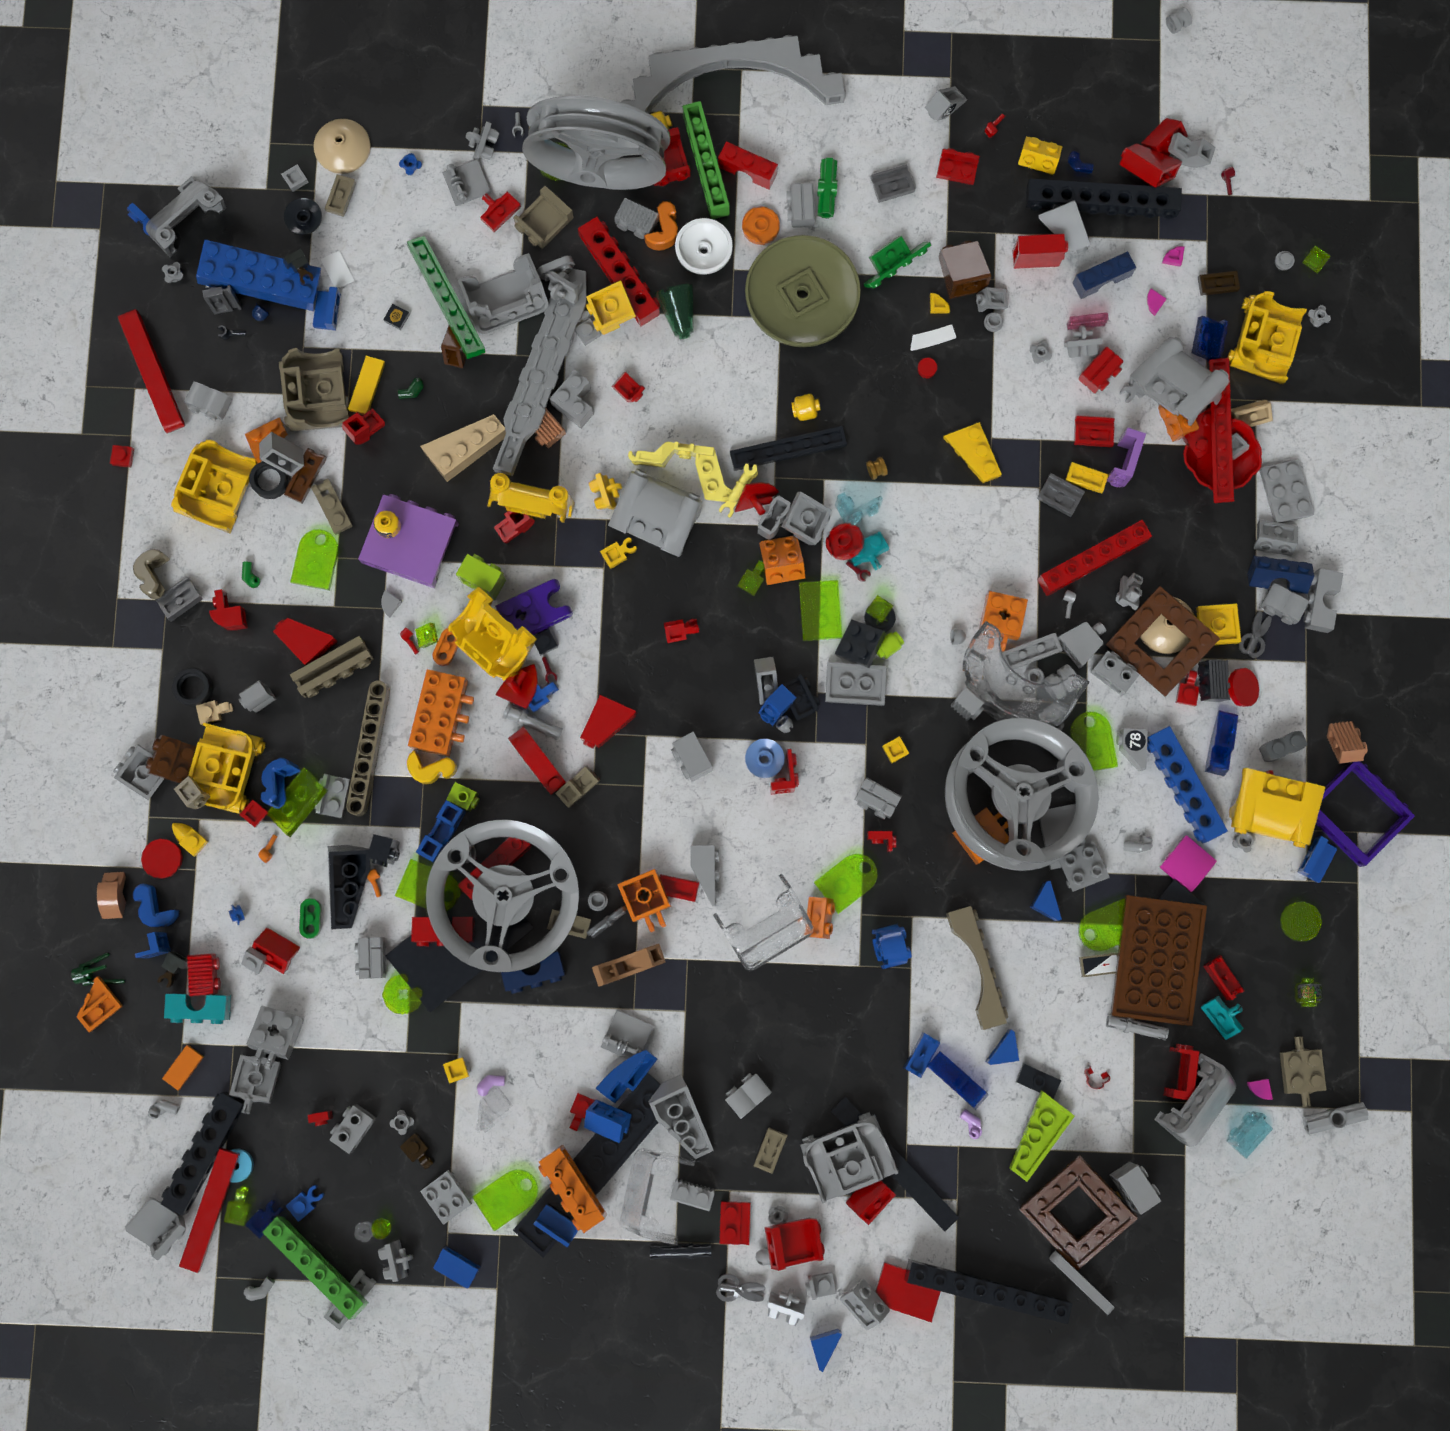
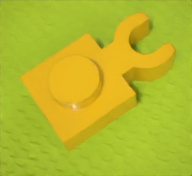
M626 538L621 546L615 542L600 551L610 569L627 560L626 553L632 554L636 552V546L627 548V544L632 541L631 538Z

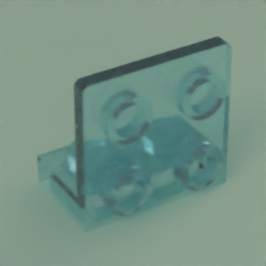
M844 492L837 496L835 507L844 523L855 525L862 520V517L866 515L871 517L877 514L883 498L879 496L853 509L855 507L853 500L850 496L847 497Z
M1248 1112L1242 1118V1124L1229 1132V1138L1226 1141L1241 1156L1247 1159L1273 1128L1264 1121L1267 1116L1263 1113Z

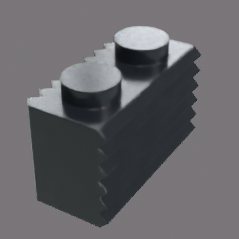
M1211 659L1199 662L1197 672L1200 677V700L1209 702L1230 700L1228 688H1230L1228 683V660Z

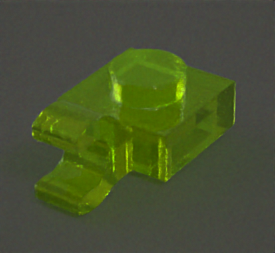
M759 560L753 571L747 569L737 587L755 596L764 581V578L760 577L764 571V563Z
M237 1188L235 1201H228L224 1222L240 1226L246 1225L250 1204L244 1202L249 1188Z

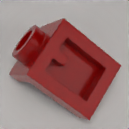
M892 831L867 832V840H872V844H884V840H887V852H892L893 848H896V836H892Z

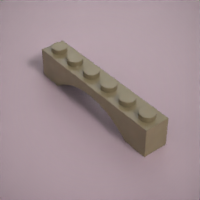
M969 906L946 913L951 932L969 947L979 966L981 992L975 1011L981 1030L1006 1024L1008 1013L1006 1007H1002L1000 1002L1002 993L994 982L996 974L994 968L989 966L990 954L982 943L985 939L982 929H978L976 921H979L976 910H972V907Z

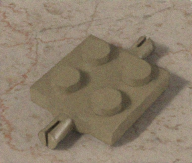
M1303 1036L1294 1037L1296 1049L1290 1052H1280L1284 1093L1301 1094L1302 1107L1311 1106L1310 1094L1315 1091H1326L1322 1049H1305Z

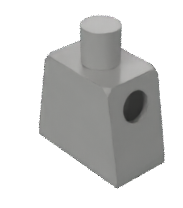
M1084 622L1059 636L1058 640L1062 649L1080 669L1102 646L1103 641L1099 636L1106 632V628L1100 622L1093 627Z

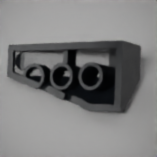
M351 845L327 846L331 930L352 928L358 904L370 871V858H367L369 848Z

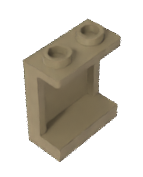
M546 186L540 190L541 195L519 217L517 215L513 217L514 227L521 234L525 233L528 236V240L534 246L538 245L541 249L574 218L572 209Z

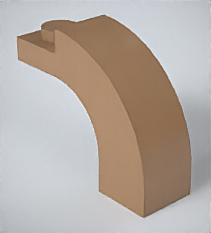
M656 944L594 966L592 969L598 986H602L666 963L660 944Z

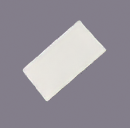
M340 250L321 259L334 287L339 289L354 282Z

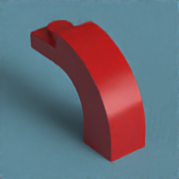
M524 726L508 738L550 795L566 784V781Z

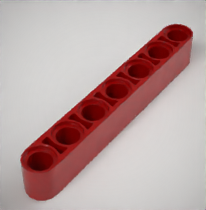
M133 309L119 315V322L163 429L168 434L185 427L183 417L138 310Z

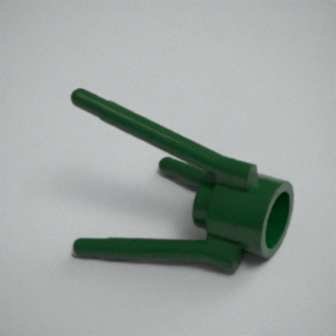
M109 953L79 964V967L72 969L71 976L75 984L82 983L83 986L94 984V980H90L93 977V972L105 969L107 965L94 968L88 966L108 957ZM124 979L103 980L105 984L125 983Z

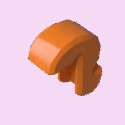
M667 201L662 202L657 207L662 232L644 235L645 243L653 250H665L672 247L676 242L678 227L674 221L677 218L676 209L671 202Z

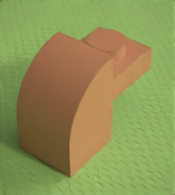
M124 872L104 873L102 882L97 885V904L102 919L123 918L126 900L122 893L126 880Z

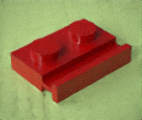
M1076 416L1074 445L1113 447L1115 418Z
M721 1201L719 1244L749 1245L750 1202Z

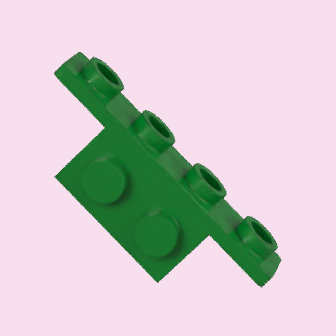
M896 237L869 256L878 274L863 283L864 287H872V289L882 284L881 280L894 276L898 268L908 266L913 262L912 259L914 257L922 256L928 252L927 248L931 246V243L922 242L910 251L903 237Z

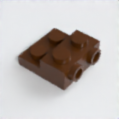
M160 735L159 739L155 738L152 749L155 750L153 757H149L146 764L147 774L181 783L188 777L196 746L164 735Z

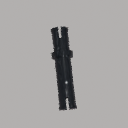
M692 1242L688 1243V1245L650 1246V1260L689 1258V1260H692L695 1257H712L711 1243L693 1244Z

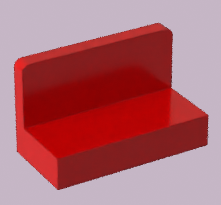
M1166 118L1142 141V146L1152 148L1169 156L1171 153L1168 152L1173 134L1179 132L1186 138L1188 134L1182 121Z
M266 928L252 945L253 949L267 956L265 964L282 974L288 970L291 959L300 949L298 945L269 928Z
M880 1180L856 1190L846 1201V1204L869 1225L896 1194Z

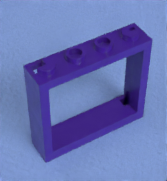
M1357 761L1349 762L1325 786L1322 800L1353 771L1400 818L1365 853L1321 810H1319L1316 825L1356 865L1363 867L1367 866L1415 815L1408 808L1407 804L1401 803L1397 799V794L1393 790L1387 789L1382 784L1383 781L1380 777L1372 774L1366 764Z

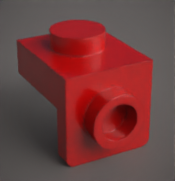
M623 372L611 386L627 402H637L643 396L642 392L645 389L643 385L636 383L626 372Z

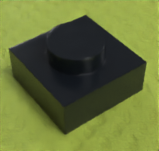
M549 629L534 636L537 638L535 646L540 656L558 648Z

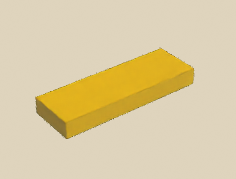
M369 356L365 357L348 407L349 411L364 415L370 410L385 361Z

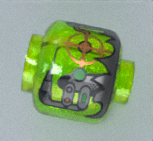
M1301 978V982L1295 984V1001L1301 1004V1007H1318L1317 1004L1322 1002L1321 984L1314 982V978Z

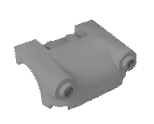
M1169 337L1130 375V383L1137 382L1142 386V390L1146 395L1172 414L1177 416L1181 414L1188 420V425L1191 426L1208 404L1213 401L1215 405L1219 403L1223 390L1230 382L1228 379L1229 375L1222 369L1211 372L1182 351L1183 342L1179 338Z
M636 469V471H631L608 526L623 533L636 536L660 547L661 550L679 557L682 555L686 540L694 523L700 516L702 501L699 500L700 496L694 493H688L659 479L647 476L646 472Z
M870 1112L858 1116L859 1121L822 1137L814 1138L813 1135L802 1139L803 1143L800 1144L803 1153L804 1164L811 1172L822 1204L827 1200L846 1195L876 1183L887 1176L899 1173L875 1114L871 1115Z

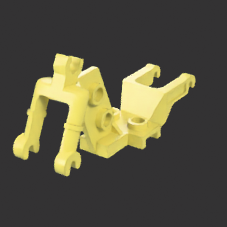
M665 442L655 452L637 451L636 456L633 455L632 451L628 453V457L634 465L665 468L674 453L682 459H691V456L696 457L695 465L705 500L725 502V504L721 505L719 512L722 513L724 508H729L728 518H731L734 514V508L738 504L745 485L750 484L758 476L757 465H753L752 470H750L749 465L745 464L743 474L736 481L733 490H731L724 484L715 448L698 446L692 443L689 445L679 442Z

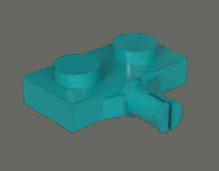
M878 532L864 539L865 543L858 555L850 559L854 566L864 562H871L874 570L882 567L877 558L880 554L888 551L889 546L881 532Z
M1216 996L1201 1006V1009L1225 1040L1243 1030V1027L1235 1018L1236 1014L1243 1011L1242 1007H1240L1241 1005L1237 1004L1229 1009L1221 998Z

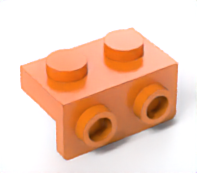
M1161 405L1158 407L1172 442L1178 441L1187 433L1199 429L1196 419L1189 426L1188 420L1181 414L1177 416Z
M809 897L805 937L830 939V935L833 932V924L831 922L832 915L835 912L834 899Z

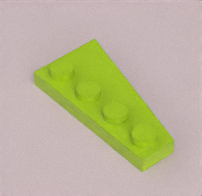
M1042 1090L1009 1167L1026 1182H1028L1075 1117Z

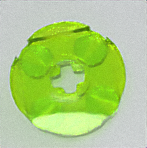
M399 974L389 979L382 993L387 1008L396 1014L402 1015L416 1011L422 1004L420 998L423 994L420 988L415 987L411 989L407 984L408 977L405 974ZM400 989H401L402 991H404L405 989L408 990V992H407L408 998H407V999H405V998L400 999V998H399V996H400L399 990H400Z

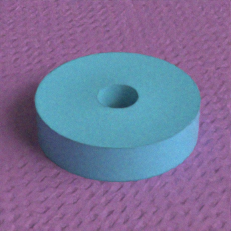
M233 1149L230 1151L240 1154L238 1159L239 1169H235L231 1182L237 1183L251 1175L254 1162L252 1156L247 1151Z

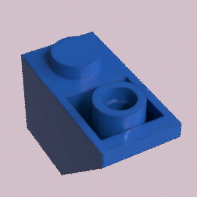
M781 684L766 699L758 713L764 722L770 723L773 726L797 697Z

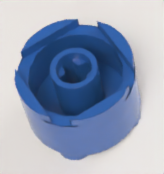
M894 924L872 930V934H876V938L872 939L877 960L882 961L884 964L881 965L882 969L906 964L908 959L912 958L909 946L906 947L905 944L906 932L904 927Z

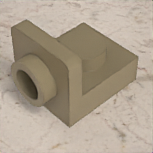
M190 776L174 788L184 804L192 809L203 807L210 798V795L203 792Z

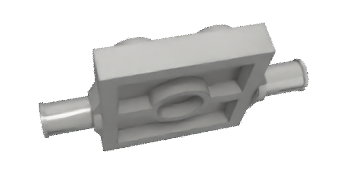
M266 1053L263 1054L261 1063L258 1066L253 1065L255 1056L240 1055L229 1095L245 1100L242 1113L250 1114L253 1102L271 1103L281 1063L274 1061L270 1070L266 1069Z

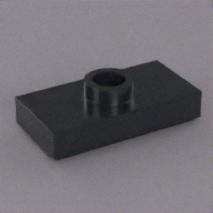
M1023 1063L1015 1082L1039 1093L1042 1090L1054 1099L1061 1080Z

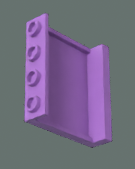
M393 494L389 496L383 495L375 516L381 511H391L399 518L401 529L395 537L383 538L374 529L372 522L358 560L362 564L435 589L437 573L455 526L458 527L459 523L455 516L444 513L442 515L431 507H426L425 509L418 507V503L410 500L408 502L401 501L400 497Z

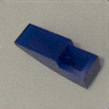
M1218 711L1209 745L1205 772L1225 776L1229 771L1231 753L1234 750L1237 714Z
M941 1051L927 1065L933 1073L973 1109L976 1110L988 1097V1093Z

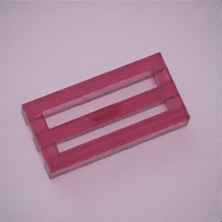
M1107 312L1072 316L1066 324L1067 330L1079 329L1080 325H1085V328L1105 326L1109 317Z

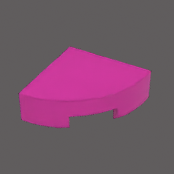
M1177 246L1167 252L1162 260V264L1180 267L1183 261L1185 246Z
M1150 289L1147 294V304L1149 311L1155 316L1166 301V298Z
M1269 1079L1247 1082L1249 1089L1256 1096L1267 1100L1273 1099Z

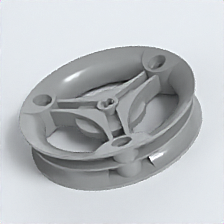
M560 96L537 102L527 113V123L530 128L529 136L523 142V154L532 165L551 176L578 185L612 190L644 188L656 184L665 176L666 164L663 158L664 151L670 144V133L662 122L645 111L609 99L589 96ZM557 138L566 143L569 148L561 146L550 139ZM627 155H641L639 157L619 158Z
M1010 718L986 726L973 736L956 754L946 777V808L956 833L976 855L993 865L1005 869L1019 871L1035 870L1058 861L1075 849L1086 838L1094 824L1098 810L1097 780L1084 752L1068 735L1058 728L1034 719ZM1004 740L1028 741L1043 747L1059 760L1057 769L1039 772L1031 766L1022 764L1006 767L988 756V747ZM982 764L985 765V766H986L987 768H989L991 771H993L994 773H996L997 776H994L992 773H990L988 770H986V769H985L984 767H982L981 765H982ZM975 773L991 787L994 805L1008 822L1009 843L1006 845L990 836L973 815L967 797V777L969 774ZM1058 775L1061 782L1049 786L1046 779ZM1065 786L1066 789L1075 793L1076 804L1072 823L1060 839L1040 849L1035 843L1031 842L1032 824L1040 819L1049 809L1051 793ZM1018 824H1022V839H1018ZM1017 849L1021 850L1022 855L1018 853Z
M513 820L487 821L459 833L443 848L436 858L429 874L426 889L428 916L434 932L442 944L455 957L466 964L492 972L522 970L541 962L551 955L570 932L576 918L579 902L576 873L571 860L563 848L551 836L539 828ZM490 838H517L529 842L540 849L550 859L551 865L549 870L533 875H526L520 869L509 865H498L488 869L470 856V850L473 845ZM459 850L462 853V859L459 862H454L451 859L453 851ZM467 860L483 872L478 879L462 868ZM456 869L460 870L473 883L472 899L474 907L480 917L487 922L485 946L478 949L468 944L458 935L451 925L445 909L444 891L449 872ZM558 869H564L567 872V877L562 881L557 880L555 877V872ZM550 874L553 883L533 890L530 880ZM554 886L562 890L561 908L557 920L549 933L541 941L524 951L508 954L502 949L508 926L518 923L529 913L536 894ZM506 890L509 893L507 895L509 896L508 900L503 899L500 901L498 899L500 896L498 892ZM493 925L502 926L499 946L489 945ZM490 950L495 951L498 955L497 960L494 962H490L486 958V954Z

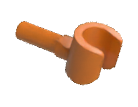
M274 834L267 846L261 849L258 854L264 863H267L273 856L269 850L277 838Z
M376 868L369 871L367 879L373 885L376 897H380L381 893L376 880L381 876Z

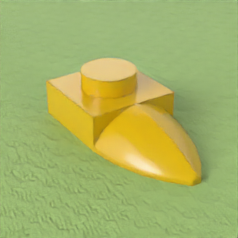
M172 823V830L179 844L192 856L196 857L209 841L194 828L186 824Z

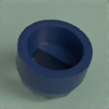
M258 304L252 310V316L257 321H263L269 316V313Z

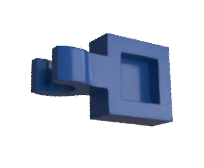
M131 203L127 207L129 212L127 215L134 222L137 223L139 221L143 224V231L148 235L146 224L150 219L134 203Z
M551 682L543 689L537 685L536 693L529 704L533 712H536L550 702L547 696L559 690L556 684Z

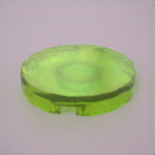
M1302 901L1286 906L1281 914L1280 923L1285 935L1292 940L1301 942L1309 941L1317 936L1322 926V919L1316 907Z

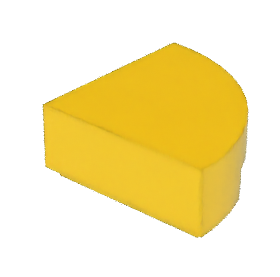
M930 293V313H949V304L940 295Z

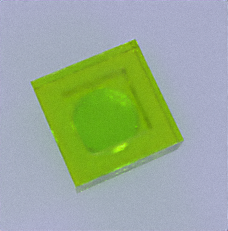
M1315 245L1302 263L1316 273H1319L1331 256Z
M877 595L866 612L882 623L893 608V605Z
M427 623L415 629L419 648H426L438 642L435 623Z

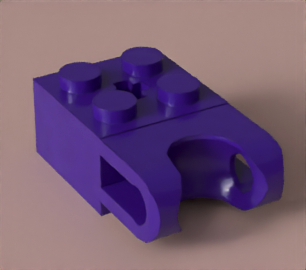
M557 579L549 580L495 605L500 615L512 623L515 629L518 630L523 626L533 636L573 615L572 608L567 605L555 608L549 604L550 597L560 589V583ZM521 614H524V615L527 614L526 616H524V617H525L524 620H521L520 618H518L519 615H521Z

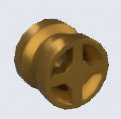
M882 457L877 458L873 462H866L872 480L877 479L880 475H888L887 467Z

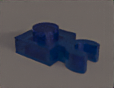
M274 1200L266 1205L265 1212L259 1209L245 1224L259 1239L264 1236L262 1232L273 1221L272 1217L281 1214L283 1211L282 1207L276 1212L272 1210V1205L275 1203Z

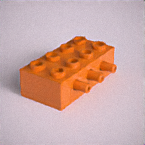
M426 670L408 746L411 749L450 757L453 742H464L465 735L457 734L456 730L458 722H469V716L460 713L463 703L473 704L474 697L465 695L468 685L466 678Z
M561 1145L539 1161L540 1166L538 1168L544 1177L548 1176L550 1179V1188L555 1195L559 1194L562 1198L561 1205L567 1213L570 1211L574 1217L572 1222L578 1231L582 1230L585 1233L606 1218V1211L564 1145Z

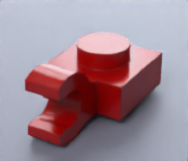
M683 619L664 623L667 643L686 640V634L699 632L697 619H691L685 624Z
M1190 670L1186 675L1185 684L1179 683L1175 703L1197 706L1199 686H1194L1197 671Z
M577 1093L570 1113L575 1114L569 1127L570 1129L578 1131L582 1119L585 1118L586 1110L595 1101L594 1099Z

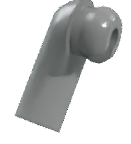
M1142 837V843L1125 841L1124 851L1140 853L1150 850L1153 846L1151 845L1153 840L1150 837Z
M160 1100L149 1108L148 1116L151 1119H156L165 1112L176 1115L180 1105Z
M266 1277L260 1287H246L244 1290L246 1299L253 1301L265 1298L275 1281Z

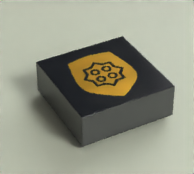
M392 304L383 321L401 330L410 313Z

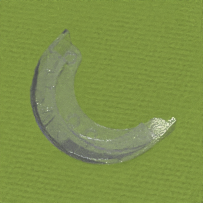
M985 621L973 636L963 659V671H965L967 679L965 681L966 686L985 702L982 705L984 711L997 721L1010 718H1028L1042 721L1052 726H1058L1064 722L1090 681L1075 674L1070 675L1062 682L1049 685L1038 684L1023 678L1010 667L1003 656L999 629Z

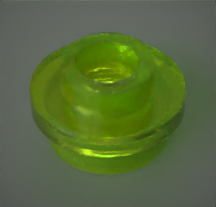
M384 1218L376 1219L371 1227L373 1236L376 1239L386 1238L391 1232L390 1222Z

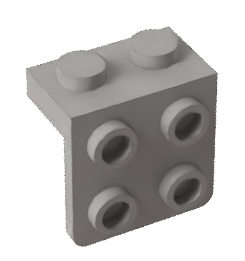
M150 1198L127 1223L125 1230L148 1245L151 1256L159 1260L170 1251L172 1244L184 1235L186 1226L184 1217L161 1205V1202L155 1198Z

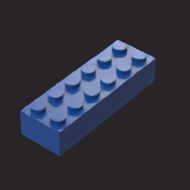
M204 240L196 278L197 283L201 285L222 287V289H226L230 285L234 293L314 311L321 279V268L308 265L305 269L313 275L314 279L311 281L309 277H303L305 281V286L300 283L299 274H295L292 267L287 269L282 258Z

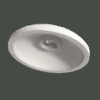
M700 218L688 222L679 231L675 242L676 255L680 263L689 271L697 274H711L719 271L727 264L732 254L733 245L730 233L721 223L708 218ZM705 249L707 253L703 254L701 250Z

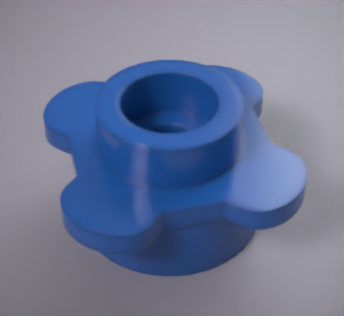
M409 153L400 160L399 166L406 170L407 175H413L416 169L422 167V163L417 161L413 153Z
M232 904L231 910L228 911L232 922L236 921L237 925H240V921L245 920L240 905L234 907Z

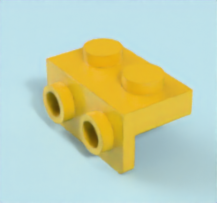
M1026 136L1018 164L1054 174L1060 159L1062 146Z

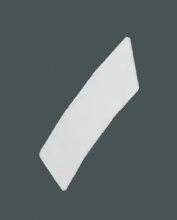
M948 325L913 335L910 350H918L955 339L956 335L953 326Z

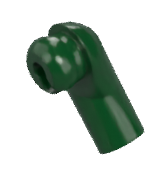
M414 378L408 389H398L399 399L418 397L424 387L422 379Z

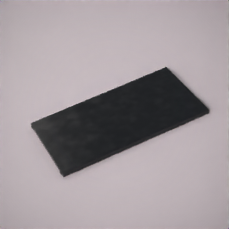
M505 891L498 892V895H500L498 899L500 901L503 899L508 900L509 896H507ZM462 893L445 909L451 925L452 917L475 918L474 942H469V944L478 949L485 946L487 922L477 913L473 900L465 893ZM525 917L518 923L508 926L502 948L505 951L534 929L533 925ZM493 925L489 945L499 946L502 926ZM411 935L385 955L386 959L390 961L430 1013L482 971V969L470 966L455 957L445 946H437V942H429V946H417V943L411 942ZM490 950L487 952L486 958L488 961L493 962L498 958V955L495 951Z

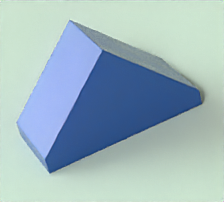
M1047 881L1042 884L1030 908L1053 921L1062 920L1051 881Z
M1007 1030L985 1061L987 1064L995 1065L1019 1061L1016 1036L1013 1030Z
M839 1329L810 1337L818 1368L821 1372L824 1371L842 1336V1332Z

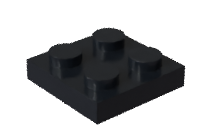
M851 619L835 651V655L870 668L887 633L884 630Z

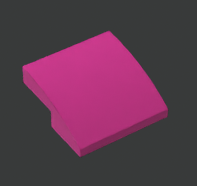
M1185 835L1175 849L1169 853L1160 865V868L1189 892H1192L1212 869L1217 860Z

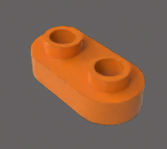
M448 628L441 633L432 655L433 660L440 666L449 665L458 649V646L454 643L456 638L453 642L448 641L450 636H454L452 631H448ZM443 653L447 654V657L444 660L440 659V656Z

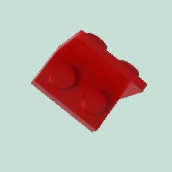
M787 749L786 752L789 781H786V778L774 779V782L770 784L771 795L793 793L799 785L798 773H794V768L797 765L796 753H792L791 749Z

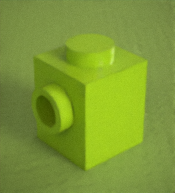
M455 782L446 800L470 812L472 808H476L480 798H478L479 794Z

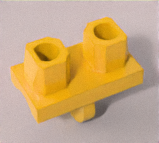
M598 473L595 475L596 479L588 483L593 493L599 491L601 493V497L594 499L595 506L599 510L607 508L614 510L617 505L615 498L619 497L618 491L623 488L622 484L615 483L614 478L608 479L607 475Z

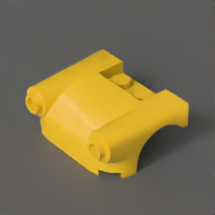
M1264 291V293L1245 297L1242 309H1244L1246 315L1237 348L1230 350L1227 358H1229L1231 367L1283 385L1288 380L1286 375L1293 362L1302 329V317L1307 309L1289 308L1280 305L1273 299L1274 292Z
M206 440L196 444L176 485L174 498L171 503L173 511L230 534L238 517L236 512L249 484L250 472L257 464V461L254 458L229 451L213 440Z
M503 473L495 474L490 480L488 507H491L492 501H497L498 505L505 506L507 511L544 519L546 515L551 516L554 513L560 516L562 523H565L569 509L568 517H572L575 502L568 491L562 486H555L551 490L519 484L511 482Z
M477 587L467 596L470 599L468 605L449 624L448 631H452L456 638L454 643L493 678L497 676L504 681L509 676L518 674L537 638L523 626L518 630L515 629L512 623L505 620L496 609L491 607L493 599L480 587Z
M203 722V726L206 727L203 739L200 738L197 743L188 776L195 780L203 792L210 795V798L206 801V806L240 814L249 804V800L246 799L244 792L254 757L264 752L265 742H263V738Z
M1243 768L1238 798L1229 809V818L1232 820L1231 827L1235 828L1234 832L1246 834L1250 832L1283 841H1292L1293 846L1305 848L1306 845L1311 844L1325 786Z

